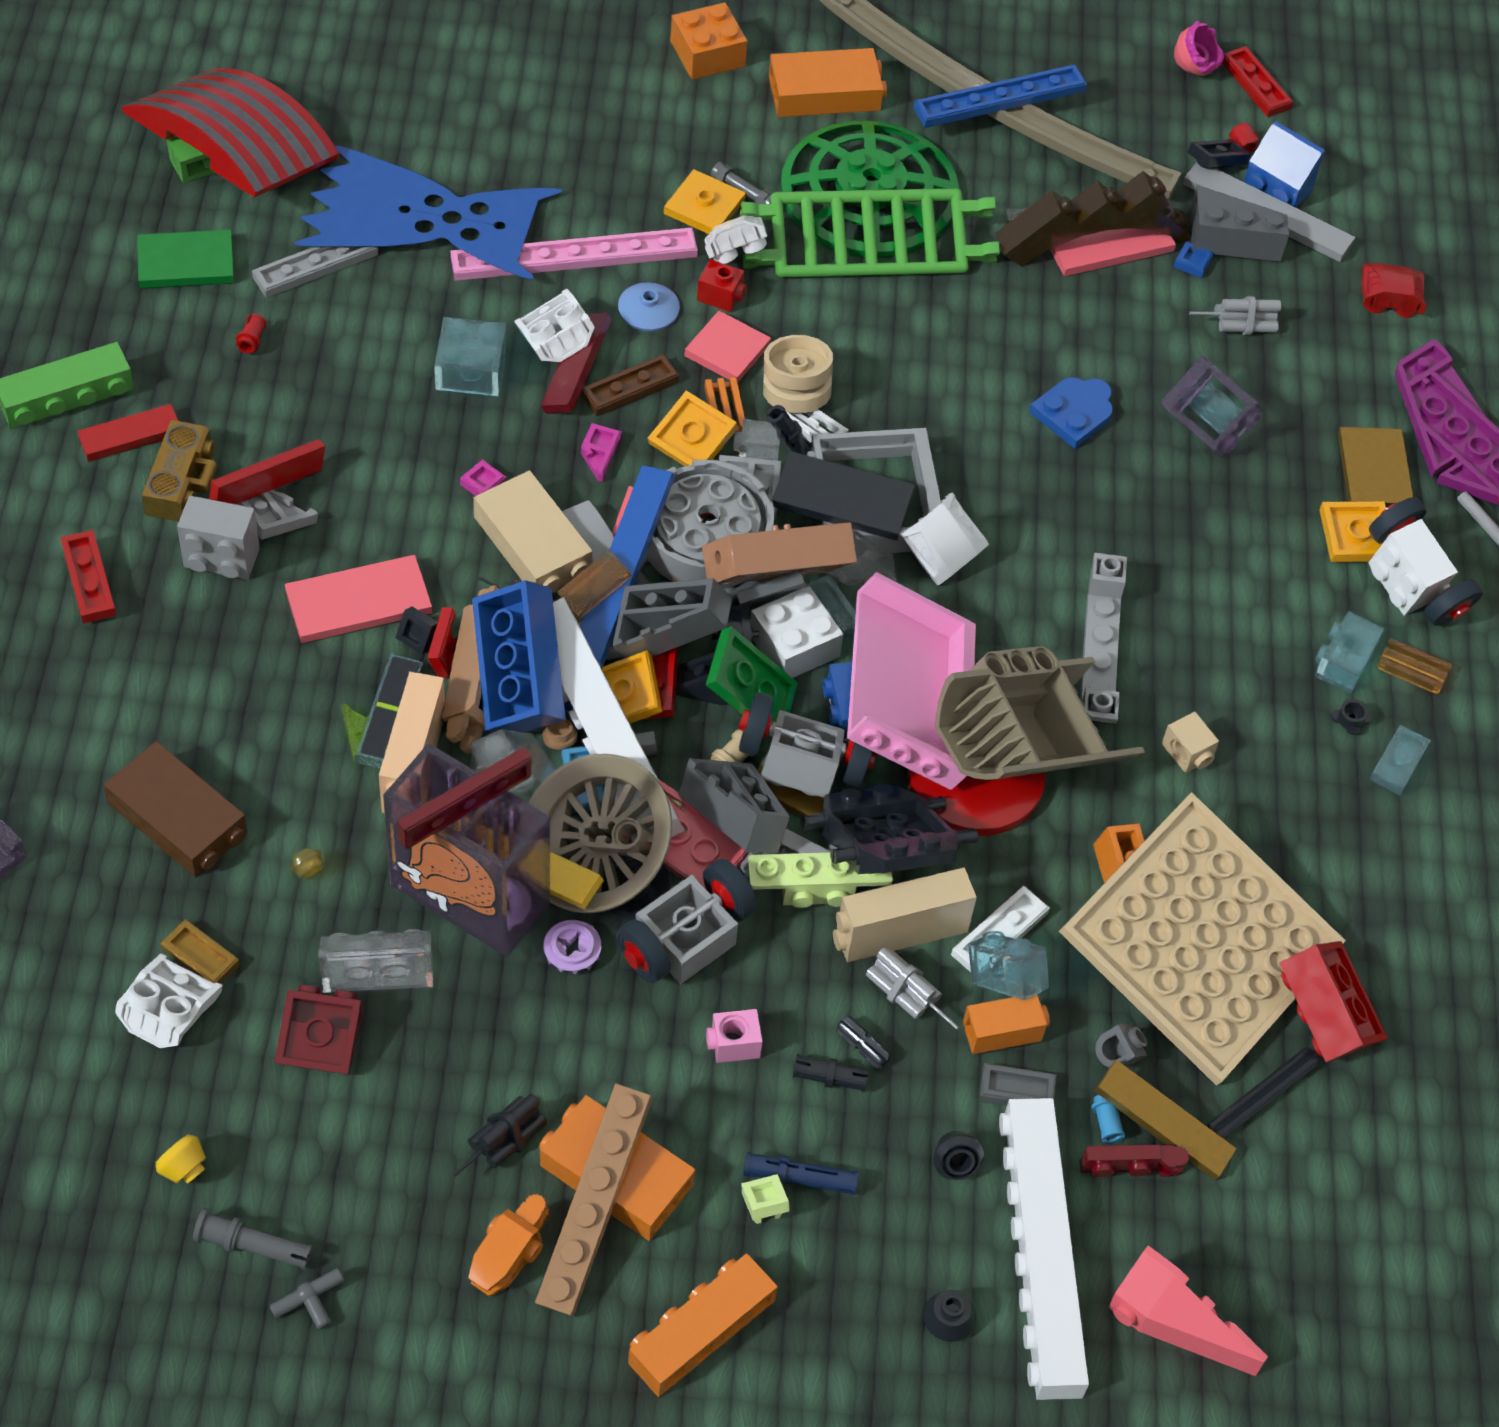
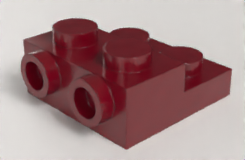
M299 985L298 991L288 989L274 1063L350 1075L355 1043L359 1038L365 1003L361 1000H356V993L335 990V995L329 996L320 994L321 988Z

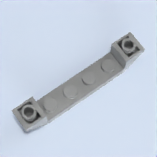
M1094 553L1086 601L1083 658L1093 657L1096 663L1081 677L1080 700L1085 704L1084 708L1091 715L1092 721L1117 724L1119 692H1116L1120 608L1121 597L1126 583L1127 557Z

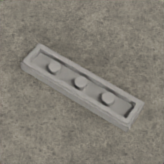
M314 246L252 270V277L264 296L268 298L378 255L377 246Z

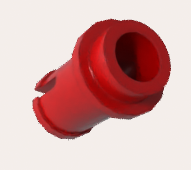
M255 313L252 316L248 315L243 330L235 338L237 348L241 352L251 354L259 349L261 345L260 337L267 325V321L263 316Z

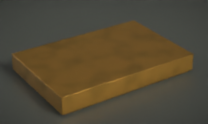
M1339 428L1338 441L1348 502L1385 501L1387 508L1394 503H1399L1413 497L1402 429Z

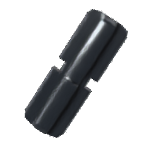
M846 1016L838 1023L836 1032L854 1049L859 1048V1053L876 1069L883 1068L890 1061L891 1052L875 1037H868L867 1034L869 1032L854 1018Z

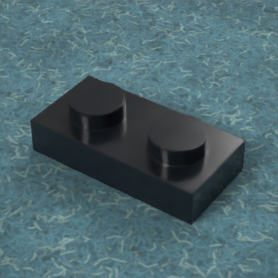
M1233 139L1191 142L1187 152L1197 160L1198 165L1207 169L1247 164L1251 156L1249 151Z

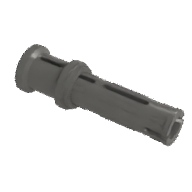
M207 1208L201 1210L193 1232V1241L200 1243L202 1240L222 1245L224 1250L228 1252L236 1251L237 1248L301 1267L304 1270L308 1267L311 1259L308 1256L313 1252V1245H306L247 1227L240 1218L235 1217L233 1220L220 1217L211 1214V1209Z

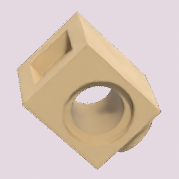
M1196 712L1169 724L1162 741V745L1185 774L1195 768L1203 769L1210 765L1215 758L1214 754L1219 740Z

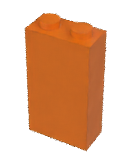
M874 48L770 54L768 76L777 117L881 111L882 98L887 97V85L885 80L881 81L882 64L881 60H876Z
M585 1095L578 1105L573 1103L568 1107L562 1117L563 1123L555 1132L549 1131L539 1145L540 1166L574 1190L577 1189L606 1108ZM640 1132L611 1215L650 1241L693 1187L696 1169Z

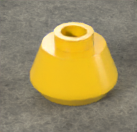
M189 1134L181 1138L156 1161V1172L175 1183L183 1179L189 1184L205 1170L201 1163L206 1157L199 1138Z

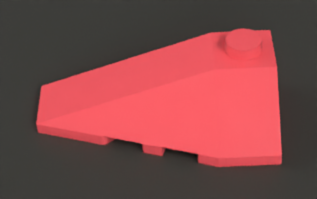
M1148 1245L1113 1296L1109 1309L1113 1311L1114 1316L1122 1324L1129 1327L1133 1326L1141 1333L1256 1376L1268 1356L1236 1324L1230 1321L1223 1322L1213 1308L1216 1304L1207 1296L1198 1298L1185 1285L1189 1278L1178 1267Z

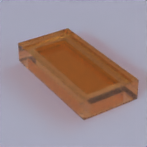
M608 550L557 591L561 598L564 597L570 609L580 619L632 576L616 556Z

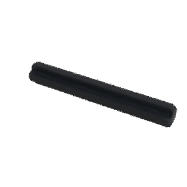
M1309 1047L1303 1048L1210 1121L1207 1127L1224 1139L1313 1069L1319 1061L1318 1055Z

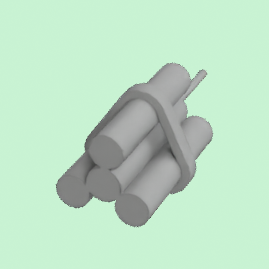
M1247 296L1244 299H1223L1222 304L1215 305L1214 312H1189V315L1218 316L1220 332H1242L1243 335H1251L1252 332L1276 333L1278 331L1277 317L1278 312L1281 310V301L1258 300L1254 296Z
M887 947L882 948L876 956L878 959L875 965L871 966L866 972V976L888 995L887 1000L892 1004L897 1003L915 1020L919 1019L925 1012V1009L931 1006L955 1029L959 1028L958 1025L934 1005L941 998L942 993L923 977V971L916 966L909 965L896 952L889 950Z

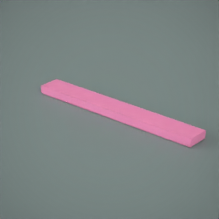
M681 228L523 244L518 262L528 272L540 273L697 257L698 249L693 228ZM463 250L450 251L455 281L514 275L486 263Z

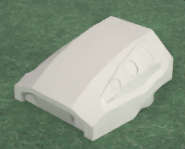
M743 215L715 226L704 239L709 259L713 257L715 261L725 264L738 256L736 248L742 246L744 253L747 254L763 249L767 245L765 237L768 235L762 218Z
M565 289L561 294L521 319L519 318L514 321L540 360L562 362L586 347L595 328L588 315L568 289Z
M949 493L945 497L946 499H943L941 504L932 508L930 513L924 518L918 519L919 522L900 533V536L936 585H940L989 545L983 534L965 513L953 493Z
M159 954L140 971L126 993L117 1001L115 1013L128 1032L158 1048L178 1046L183 1035L197 1021L200 1015L216 1001L223 985L217 982L214 984L167 960V956Z

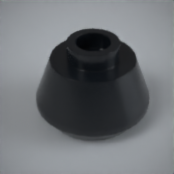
M951 1131L939 1139L934 1152L933 1163L937 1172L944 1178L962 1180L974 1175L980 1169L984 1160V1151L981 1144L975 1138L962 1131Z
M956 1290L942 1291L933 1295L926 1303L924 1322L928 1330L938 1339L955 1342L966 1338L972 1332L976 1323V1311L971 1301L963 1293Z

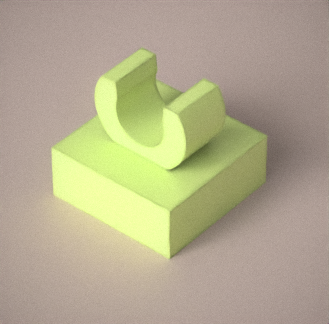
M778 1174L741 1183L743 1198L752 1220L756 1224L761 1223L762 1218L774 1215L775 1219H778L782 1213L789 1212V1200Z

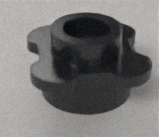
M1353 699L1346 700L1342 704L1341 709L1334 710L1331 715L1332 720L1335 723H1340L1346 729V732L1351 735H1357L1360 732V728L1364 724H1370L1372 720V715L1368 712L1367 707L1362 702Z

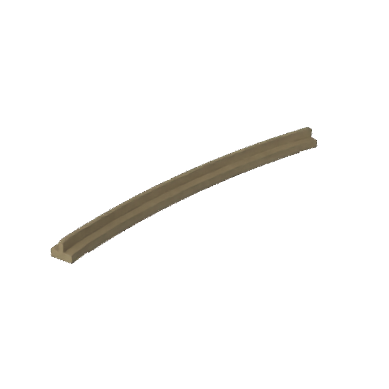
M819 0L863 36L947 92L991 83L902 27L867 0ZM1031 104L987 114L1035 141L1123 182H1129L1142 171L1152 178L1158 177L1166 187L1167 192L1164 193L1166 199H1172L1175 187L1180 180L1181 172L1156 164L1154 161L1109 143Z

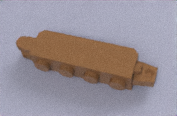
M495 585L487 589L484 588L479 590L478 596L498 590L499 588ZM473 604L463 609L442 719L447 723V739L453 743L461 741L459 747L467 754L477 750L482 730H485Z

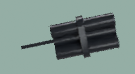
M531 1093L526 1098L518 1096L501 1112L493 1113L489 1116L487 1124L468 1139L470 1147L475 1151L479 1150V1152L455 1171L453 1175H458L481 1154L486 1156L490 1166L497 1168L514 1152L520 1153L525 1149L526 1142L547 1124L546 1118L541 1113H538V1106L540 1105L538 1098Z

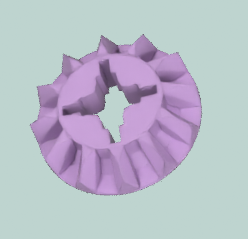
M567 920L556 924L548 931L544 939V952L548 963L556 966L560 973L566 970L576 974L579 970L585 968L590 970L592 964L599 960L601 939L597 931L589 924L578 920ZM579 938L578 949L580 952L574 951L572 955L566 956L567 947L565 945L571 946Z

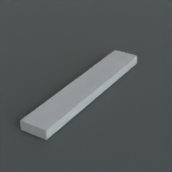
M1196 162L1184 177L1183 185L1193 190H1196V186L1200 185L1287 214L1290 238L1338 262H1341L1354 243V236L1214 167L1212 169L1203 168Z

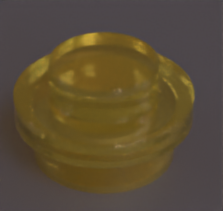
M306 848L292 857L293 863L289 869L292 874H297L299 879H306L324 867L325 864L322 861L323 854L320 850L312 851L311 848Z

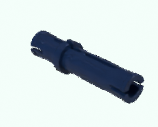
M747 1152L743 1176L758 1178L778 1174L782 1186H784L785 1182L855 1195L858 1181V1171L789 1160L788 1156L785 1155L777 1158Z

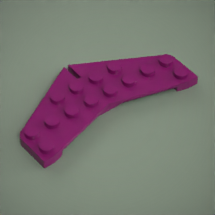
M1433 339L1401 359L1395 370V378L1431 478L1441 473L1436 483L1461 492L1467 491L1472 496L1499 505L1497 500L1499 497V428L1485 416L1451 366L1453 359L1447 350L1438 341Z

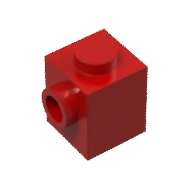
M710 259L698 280L697 301L732 312L736 302H742L746 293L747 285L743 284L744 270Z

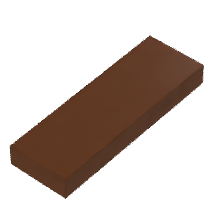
M662 354L583 387L581 396L597 417L678 383L679 374L665 355Z

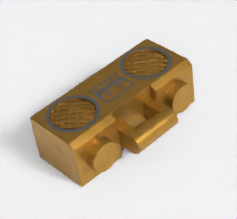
M170 421L142 493L146 516L179 522L189 495L196 497V492L207 493L209 491L211 481L218 467V464L212 460L215 442L211 441L209 428L181 421ZM200 471V477L199 479H196L198 472Z

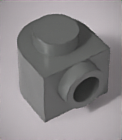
M1131 1023L1118 1024L1098 1038L1095 1047L1096 1055L1099 1061L1107 1067H1110L1115 1060H1118L1124 1066H1129L1147 1056L1143 1048L1147 1045V1040L1143 1032L1138 1027H1133Z

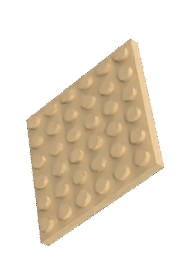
M1192 792L1058 931L1216 1086L1228 1076L1295 999L1293 992L1285 986L1282 980L1281 972L1283 970L1279 962L1316 944L1336 941L1344 943L1346 941Z

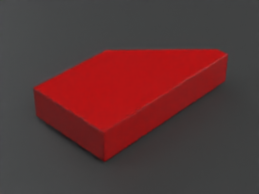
M453 607L441 609L427 657L437 676L442 678H450L458 639L457 637H452L451 631L456 617Z

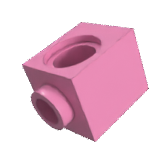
M757 1009L713 1014L712 1028H706L708 1050H715L717 1063L760 1058L762 1036ZM734 1033L739 1035L741 1038L733 1040L727 1038L725 1035Z

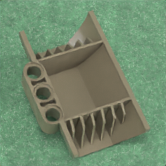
M1042 646L991 651L986 653L969 671L951 673L945 679L939 696L935 729L960 773L972 778L984 780L1002 779L1140 758L1145 751L1143 747L1108 751L1105 746L1107 744L1100 738L1098 728L1093 725L1091 715L1086 712L1085 704L1079 699L1078 691L1073 687L1088 669L1096 663L1093 657L1058 661L1051 650Z

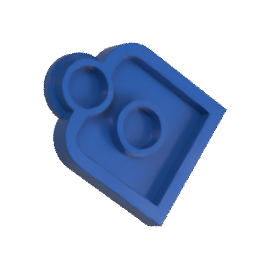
M1075 377L1066 378L1030 405L1029 413L1076 449L1109 423L1113 410L1109 402L1111 388L1105 381L1100 379L1083 381Z

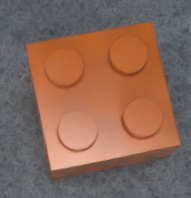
M726 2L672 15L670 41L691 80L745 67L747 39Z

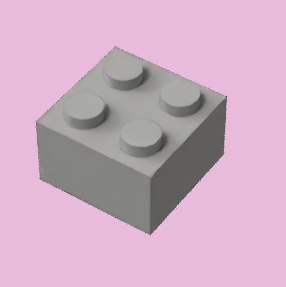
M189 495L177 525L184 567L197 572L207 571L222 574L228 578L237 577L248 580L260 549L255 509Z

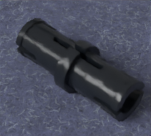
M775 405L771 407L766 414L768 416L766 419L777 431L776 435L781 443L786 444L792 452L807 455L808 451H812L810 448L812 444L802 434L800 424L790 418L783 406Z
M797 1054L792 1078L797 1077L825 1083L824 1087L832 1088V1085L865 1092L869 1068L864 1069L840 1064L834 1058L825 1061Z

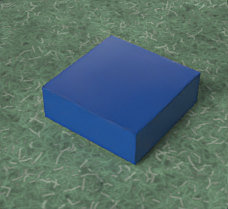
M1186 242L1175 260L1174 268L1202 278L1212 260L1214 252L1206 249H1195V252H1192L1193 244Z

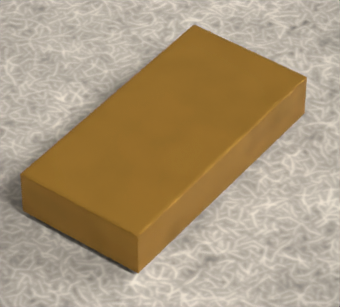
M186 919L160 943L161 950L179 964L214 984L216 982L222 984L240 966L237 957Z

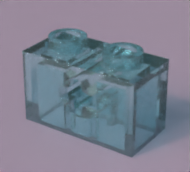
M1348 611L1342 623L1337 620L1335 621L1328 635V639L1332 640L1329 646L1324 643L1322 644L1315 658V662L1319 663L1315 677L1348 693H1352L1377 648L1385 628Z
M999 931L986 932L982 935V938L968 944L972 984L1021 1000H1026L1049 989L1045 947L1031 944L1027 939H1014L1004 936V933Z

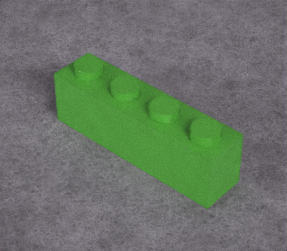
M114 342L0 378V407L10 429L27 425L49 416L59 415L62 412L134 390L131 369L118 342Z

